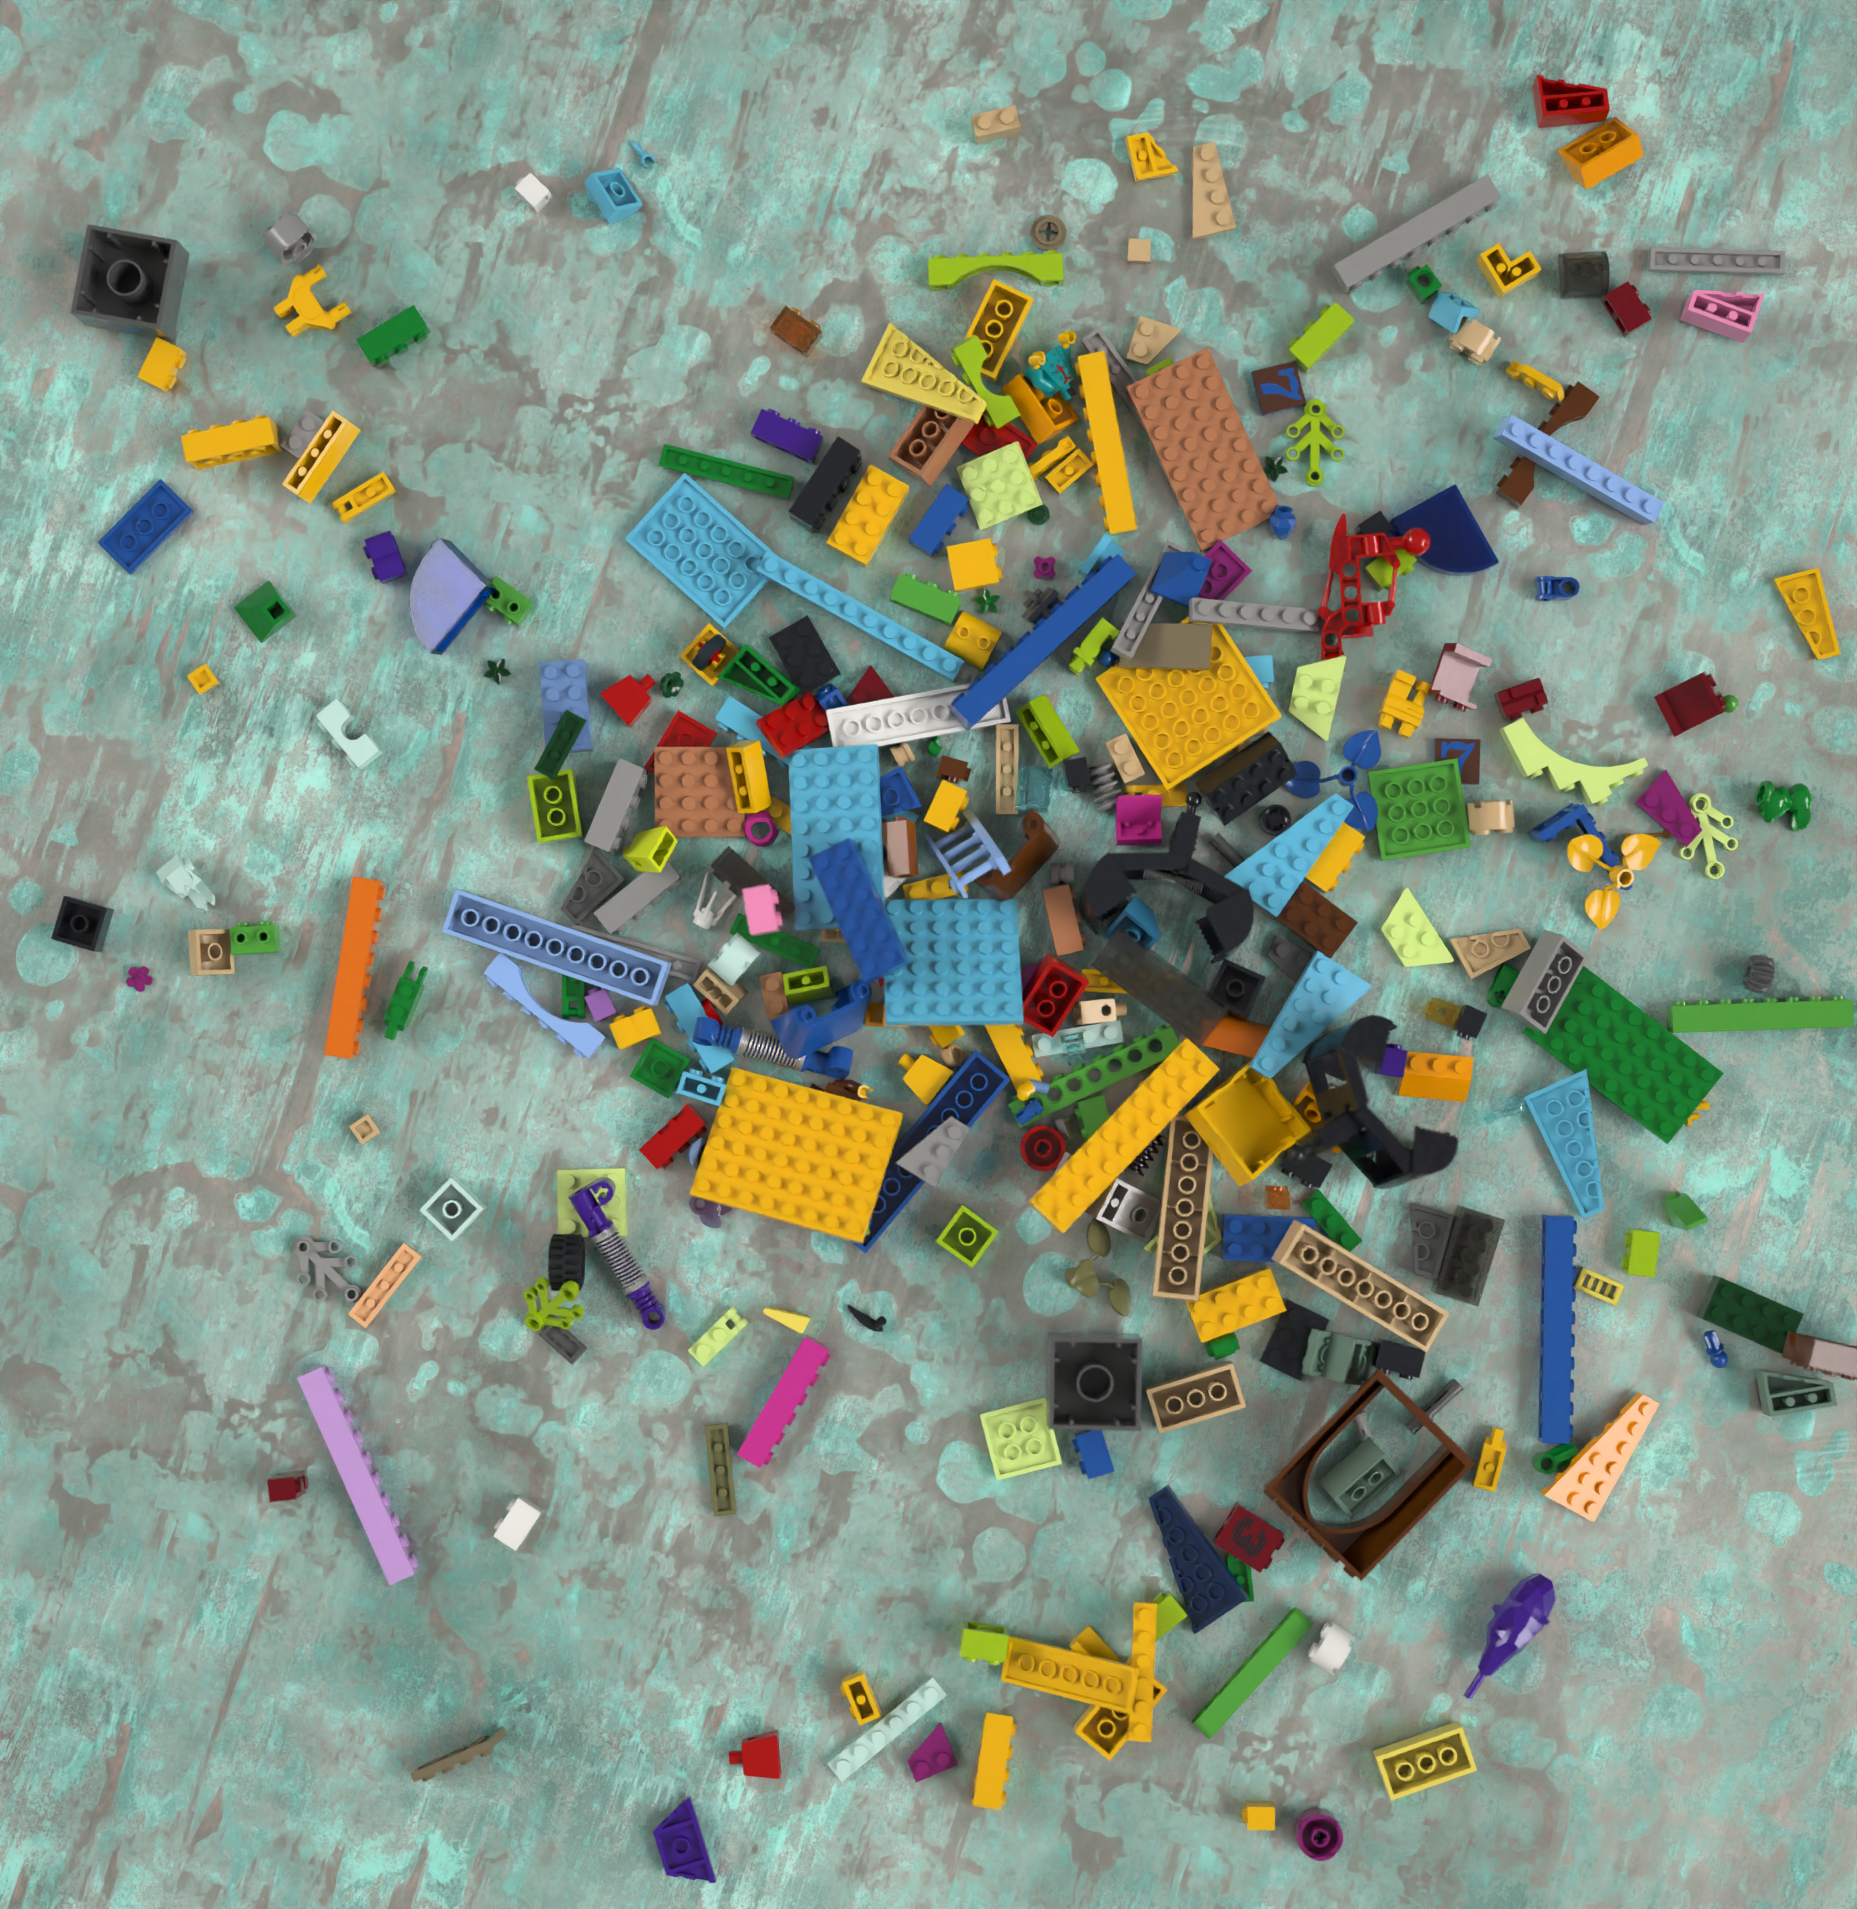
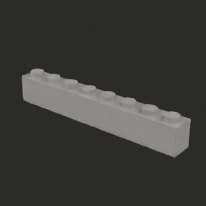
M1487 174L1333 265L1331 272L1344 293L1349 290L1353 293L1364 286L1363 282L1366 280L1374 281L1383 275L1382 271L1388 267L1392 270L1402 263L1401 260L1405 257L1413 258L1421 252L1420 248L1428 245V247L1435 245L1440 241L1439 237L1446 233L1448 236L1452 235L1460 229L1459 225L1464 222L1468 225L1478 219V214L1481 212L1489 213L1498 206L1497 203L1501 195Z

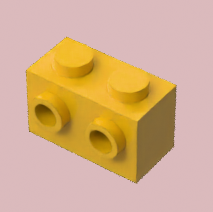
M864 1669L843 1677V1685L840 1688L844 1698L849 1699L851 1704L849 1711L853 1720L857 1719L860 1726L881 1717V1710Z

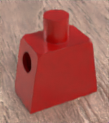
M648 673L638 682L632 675H628L601 692L600 695L631 728L652 703L653 699L647 691L656 682Z
M778 1730L744 1738L741 1743L742 1750L729 1751V1764H743V1775L780 1779L781 1763Z

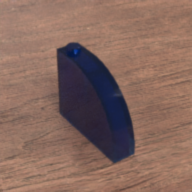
M1456 484L1398 515L1389 522L1393 528L1391 531L1393 537L1403 536L1406 531L1414 527L1427 531L1431 539L1430 547L1423 555L1414 557L1418 563L1434 572L1449 576H1469L1484 572L1499 563Z
M442 538L432 543L430 550L420 562L414 574L409 595L410 616L414 630L423 646L431 654L442 655L496 590V587L450 540Z

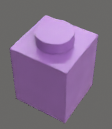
M598 986L589 990V995L584 997L595 1022H600L618 1013L607 989H601Z

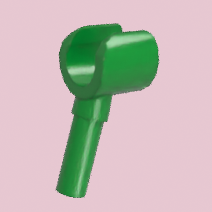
M935 736L927 749V752L934 758L942 750V747L937 744L941 736Z

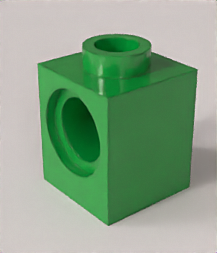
M1427 264L1422 268L1417 266L1408 273L1409 277L1405 282L1421 304L1436 292H1439L1443 286ZM1417 279H1426L1428 282V286H1420L1417 282Z

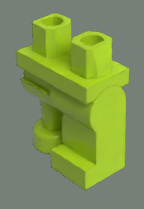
M1102 617L1084 639L1080 648L1076 647L1071 655L1073 659L1068 664L1067 669L1077 677L1084 668L1089 671L1093 666L1094 659L1099 654L1102 644L1107 639L1114 641L1120 631Z

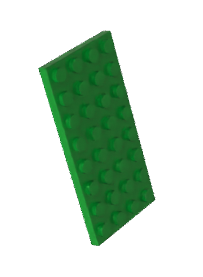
M1585 966L1579 972L1546 1034L1528 1029L1527 1027L1522 1032L1573 1073L1587 1068L1588 1083L1591 1087L1665 1144H1669L1724 1074Z

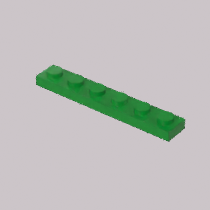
M667 444L663 446L659 461V467L786 500L790 498L795 479L792 476Z

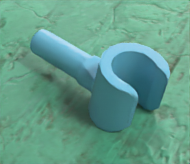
M636 141L631 143L632 147L641 157L642 166L645 169H649L644 163L645 159L650 158L655 164L654 156L646 154Z

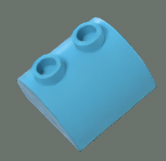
M620 168L591 173L584 182V186L589 192L588 198L598 206L601 211L600 217L609 224H614L628 218L643 206Z

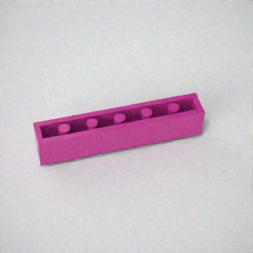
M808 1335L805 1336L739 1449L738 1456L761 1468L763 1463L768 1465L774 1454L771 1452L774 1444L779 1446L785 1435L782 1432L786 1424L791 1425L797 1415L793 1412L797 1404L802 1406L808 1394L804 1393L808 1385L813 1387L819 1377L816 1373L819 1366L825 1367L831 1356L827 1354L829 1351L827 1346Z

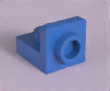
M833 684L824 685L814 696L825 712L829 709L849 706Z

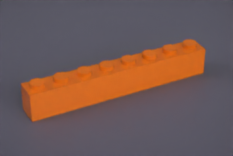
M353 877L324 1055L355 1059V1055H358L360 1052L361 1043L358 1042V1036L364 1028V1020L361 1019L362 1011H365L367 1008L368 998L365 997L366 988H370L371 985L369 969L370 966L374 965L375 953H372L373 944H377L379 936L376 926L377 922H380L382 918L380 902L381 899L384 900L386 894V886H383V881Z

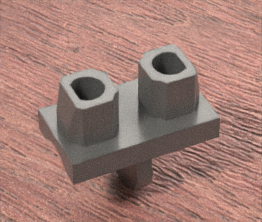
M1049 587L1044 592L1039 588L1034 593L1027 590L1024 594L1028 599L1023 603L1027 610L1021 617L1035 625L1044 617L1042 612L1046 607L1051 610L1060 602L1057 597L1059 593Z

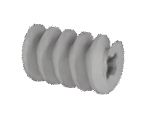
M1103 763L1088 768L1092 769L1089 772L1090 778H1095L1091 781L1090 786L1097 787L1092 791V794L1100 795L1095 799V803L1102 804L1097 808V812L1116 808V794L1121 789L1113 787L1119 783L1118 780L1111 779L1116 774V771H1109V768L1114 763Z

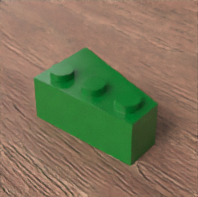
M745 644L717 676L721 680L783 706L789 703L801 690L749 644Z

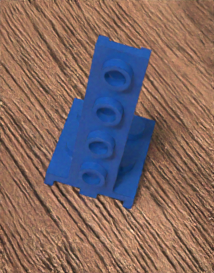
M1571 803L1527 832L1531 840L1546 841L1547 843L1558 836L1557 832L1563 828L1568 830L1577 824L1583 834H1591L1601 840L1603 853L1599 860L1612 868L1619 865L1618 862L1620 860L1613 850L1610 851L1607 847V838L1601 831H1597L1594 826L1596 821L1584 804L1579 805L1576 803L1574 805ZM1632 885L1627 887L1620 886L1619 889L1629 890L1632 888Z

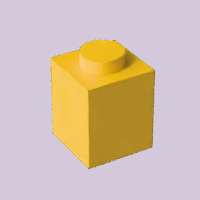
M1245 1801V1808L1241 1809V1821L1245 1823L1247 1830H1275V1806L1273 1802Z

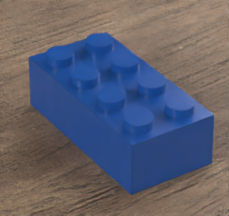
M1222 1213L1220 1258L1232 1261L1275 1262L1271 1258L1292 1222L1296 1220L1315 1231V1218Z

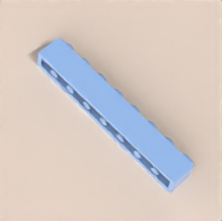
M1514 415L1503 418L1493 436V439L1642 525L1653 523L1664 502Z

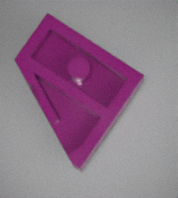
M942 1723L935 1727L933 1732L920 1744V1747L907 1759L916 1782L958 1765Z

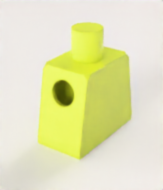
M667 826L642 831L636 834L630 846L624 847L623 857L637 871L661 873L678 840Z

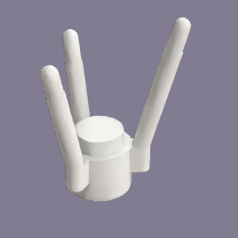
M709 872L705 874L697 907L693 913V916H695L693 923L709 930L711 925L715 927L719 918L738 897V894L735 893L714 916L715 913L711 911V908L718 896V891H715L707 907L702 908L710 877Z

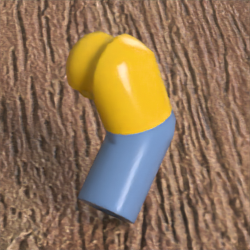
M1030 1079L1018 1087L1017 1098L1021 1101H1026L1034 1092L1047 1094L1050 1084Z

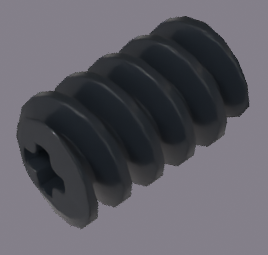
M1158 1133L1127 1167L1144 1176L1141 1168H1149L1145 1161H1154L1150 1153L1158 1154L1159 1151L1155 1146H1163L1164 1143L1160 1138L1166 1137Z

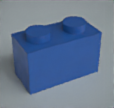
M1083 1430L1074 1433L1076 1439L1072 1440L1075 1452L1081 1453L1083 1461H1079L1082 1475L1087 1474L1088 1479L1115 1472L1102 1430Z

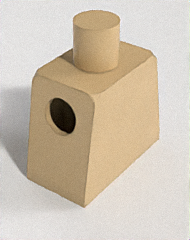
M1114 998L1076 1002L1072 1008L1073 1025L1116 1021V1016L1127 1015L1126 1003H1115ZM1102 1007L1104 1009V1014L1101 1013Z

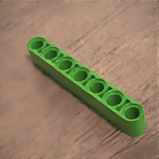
M1297 1607L1290 1610L1192 1720V1724L1208 1739L1213 1737L1309 1631L1313 1622Z

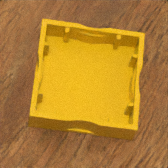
M1252 1060L1239 1067L1184 1114L1239 1187L1254 1180L1274 1162L1282 1151L1290 1148L1296 1143V1140L1311 1130L1293 1105L1280 1093L1273 1079H1267L1249 1067Z

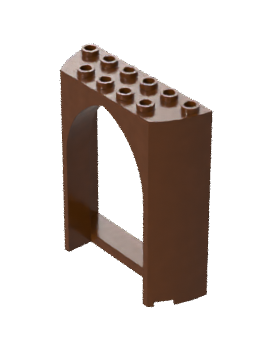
M1378 1368L1264 1485L1266 1489L1263 1492L1272 1501L1277 1499L1275 1503L1288 1517L1293 1514L1290 1518L1320 1548L1323 1546L1322 1549L1333 1561L1338 1563L1340 1560L1345 1565L1343 1570L1352 1579L1356 1576L1362 1581L1464 1476L1475 1462ZM1385 1387L1442 1445L1373 1514L1358 1521L1344 1524L1324 1523L1313 1519L1308 1504V1483L1317 1459L1324 1449Z

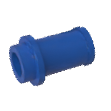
M1037 1099L1034 1101L1030 1100V1104L1015 1113L1014 1116L1023 1126L1036 1115H1041L1044 1109Z

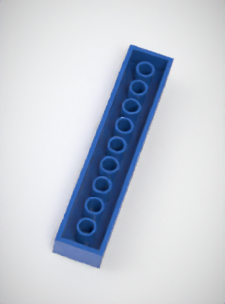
M1119 554L1114 558L1108 556L1097 568L1099 570L1098 573L1093 570L1081 583L1083 585L1081 588L1076 586L1065 598V603L1060 601L1048 613L1050 615L1048 619L1044 616L1032 628L1034 630L1033 633L1027 631L1016 643L1017 647L1015 649L1011 646L1002 654L999 664L995 661L983 673L985 677L983 679L977 677L967 688L969 692L966 694L961 692L951 703L953 707L949 712L967 732L1132 580L1136 573Z
M977 1050L974 1051L892 1150L869 1222L870 1234L865 1235L863 1244L851 1241L865 1254L926 1182L898 1165L896 1161L950 1116L971 1128L1011 1080Z

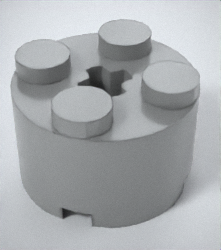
M290 212L283 213L273 227L270 226L263 232L266 248L285 267H290L288 263L292 262L296 265L303 261L313 250L311 246L313 240L317 241V235L298 215L291 214Z

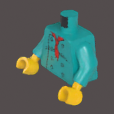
M1066 331L1059 334L1058 341L1062 344L1061 347L1058 345L1047 354H1044L1043 351L1034 352L1033 356H1030L1028 359V363L1031 366L1023 373L1033 383V386L1048 398L1059 392L1065 402H1067L1076 395V392L1069 384L1077 377L1071 363V347L1069 346V344L1075 342L1076 335L1074 331Z

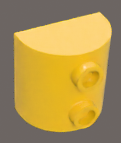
M963 611L943 649L964 660L965 663L983 671L1003 631Z

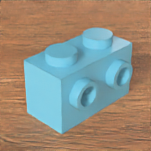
M690 1068L689 1072L683 1071L676 1093L717 1106L721 1105L727 1084L723 1083L724 1078L711 1075V1078H706L702 1076V1071Z

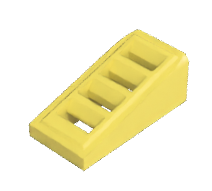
M1582 1267L1574 1288L1617 1306L1625 1285ZM1589 1274L1591 1277L1585 1288L1582 1285L1586 1275ZM1595 1278L1600 1279L1595 1291H1592L1591 1287ZM1605 1281L1608 1283V1285L1606 1287L1604 1294L1602 1295L1599 1294V1292ZM1614 1285L1617 1288L1611 1299L1608 1297V1295L1610 1293L1612 1286Z
M765 1307L763 1310V1314L800 1334H803L811 1319L809 1315L773 1307Z

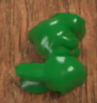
M1767 780L1760 783L1755 796V805L1758 807V811L1765 822L1771 823L1790 811V826L1793 832L1799 829H1806L1809 826L1812 818L1810 808L1813 804V796L1807 786L1798 783L1788 790L1785 786L1775 788L1774 784Z

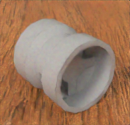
M1066 862L1062 866L1058 863H1050L1051 885H1058L1060 881L1069 885L1074 884L1073 862Z

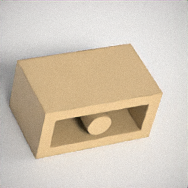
M1015 105L971 115V125L976 145L1020 135V123Z
M1126 733L1105 743L1104 746L1112 763H1114L1123 786L1145 775Z

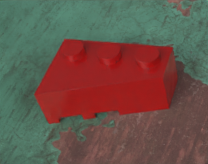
M1537 75L1532 89L1538 128L1605 122L1610 111L1607 89L1581 83L1578 85L1565 83V80L1561 79L1557 81L1545 79L1542 75Z
M690 1103L686 1104L639 1151L657 1170L660 1167L666 1169L674 1161L672 1158L677 1152L682 1154L690 1146L689 1140L694 1136L699 1138L707 1131L705 1126L708 1122Z

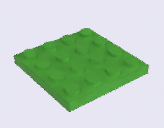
M1457 758L1367 773L1370 794L1374 797L1378 808L1375 826L1381 861L1471 847Z

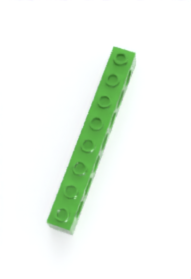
M1165 1024L1153 1029L1154 1034L1148 1037L1142 1034L1132 1039L1134 1043L1127 1047L1123 1043L1113 1048V1053L1106 1057L1102 1053L1092 1058L1093 1063L1087 1066L1081 1063L1071 1068L1073 1073L1066 1076L1064 1073H1060L1052 1077L1049 1089L1057 1088L1060 1092L1059 1099L1051 1101L1047 1094L1039 1092L1031 1094L1028 1100L1033 1097L1037 1098L1044 1110L1041 1112V1115H1036L1023 1126L1016 1119L1019 1128L1166 1059L1180 1044L1172 1026L1166 1028ZM1154 1039L1159 1040L1161 1043V1049L1156 1053L1152 1052L1149 1048L1150 1042ZM1133 1049H1137L1141 1053V1058L1137 1062H1132L1129 1059V1052ZM1112 1059H1118L1121 1063L1120 1069L1116 1072H1112L1108 1067ZM1093 1068L1098 1069L1101 1074L1099 1080L1095 1082L1088 1078V1072ZM1072 1078L1080 1081V1088L1077 1091H1071L1068 1088V1081ZM1017 1094L1010 1097L1012 1102L1008 1103L1013 1115L1027 1106L1028 1100H1019Z

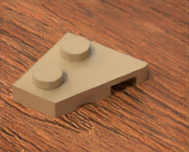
M1139 316L1126 360L1147 367L1180 333V328Z

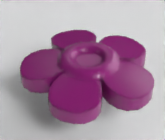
M132 967L128 971V974L132 977L127 978L126 984L129 987L135 985L136 991L142 992L145 989V985L152 984L153 978L145 976L149 972L147 967H140L139 973L137 968Z

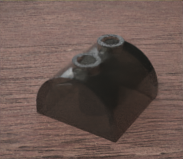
M1606 251L1558 254L1560 299L1604 297L1608 293L1610 271Z

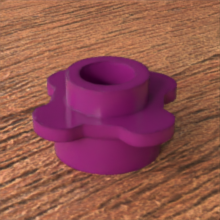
M1051 556L1048 558L1036 557L1034 559V564L1036 565L1034 577L1037 579L1041 577L1054 578L1056 575L1054 571L1055 558Z

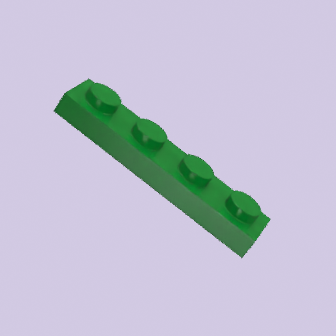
M738 913L730 930L732 935L739 933L748 942L809 969L813 968L821 950L781 931L752 936L750 935L747 916Z

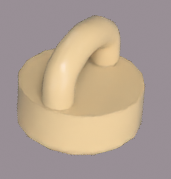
M951 1044L940 1051L943 1063L950 1068L959 1066L964 1062V1053L956 1044Z

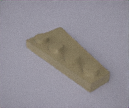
M504 1727L497 1729L488 1739L486 1735L478 1738L468 1745V1749L463 1745L449 1753V1757L444 1754L419 1766L410 1774L413 1781L416 1782L420 1779L423 1782L434 1778L436 1776L435 1773L442 1771V1774L454 1769V1765L461 1763L462 1766L474 1760L473 1757L479 1754L481 1757L489 1755L493 1752L492 1748L507 1735Z

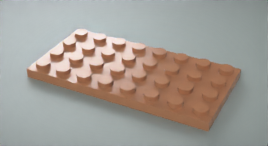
M1205 348L1126 387L1200 551L1215 545L1219 540L1224 541L1270 518L1275 511V507L1279 506V503L1209 348Z

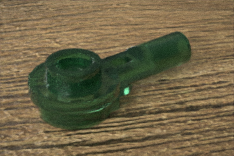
M1044 504L1028 511L1029 521L1038 526L1045 524L1050 516L1049 509Z

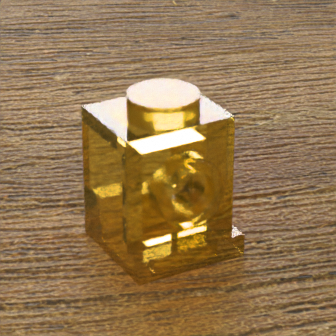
M1434 997L1431 1001L1428 1000L1426 1002L1423 1013L1426 1014L1425 1019L1454 1028L1461 1006ZM1441 1007L1445 1009L1444 1016L1438 1014V1010Z

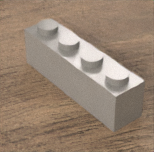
M667 860L661 873L643 872L593 914L611 935L615 933L619 935L628 928L626 924L630 920L634 919L636 921L646 913L644 911L646 907L650 904L652 907L658 904L663 899L661 896L667 890L669 892L675 890L680 885L678 881L682 878Z

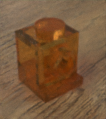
M1265 1185L1264 1208L1290 1210V1191H1288V1186Z

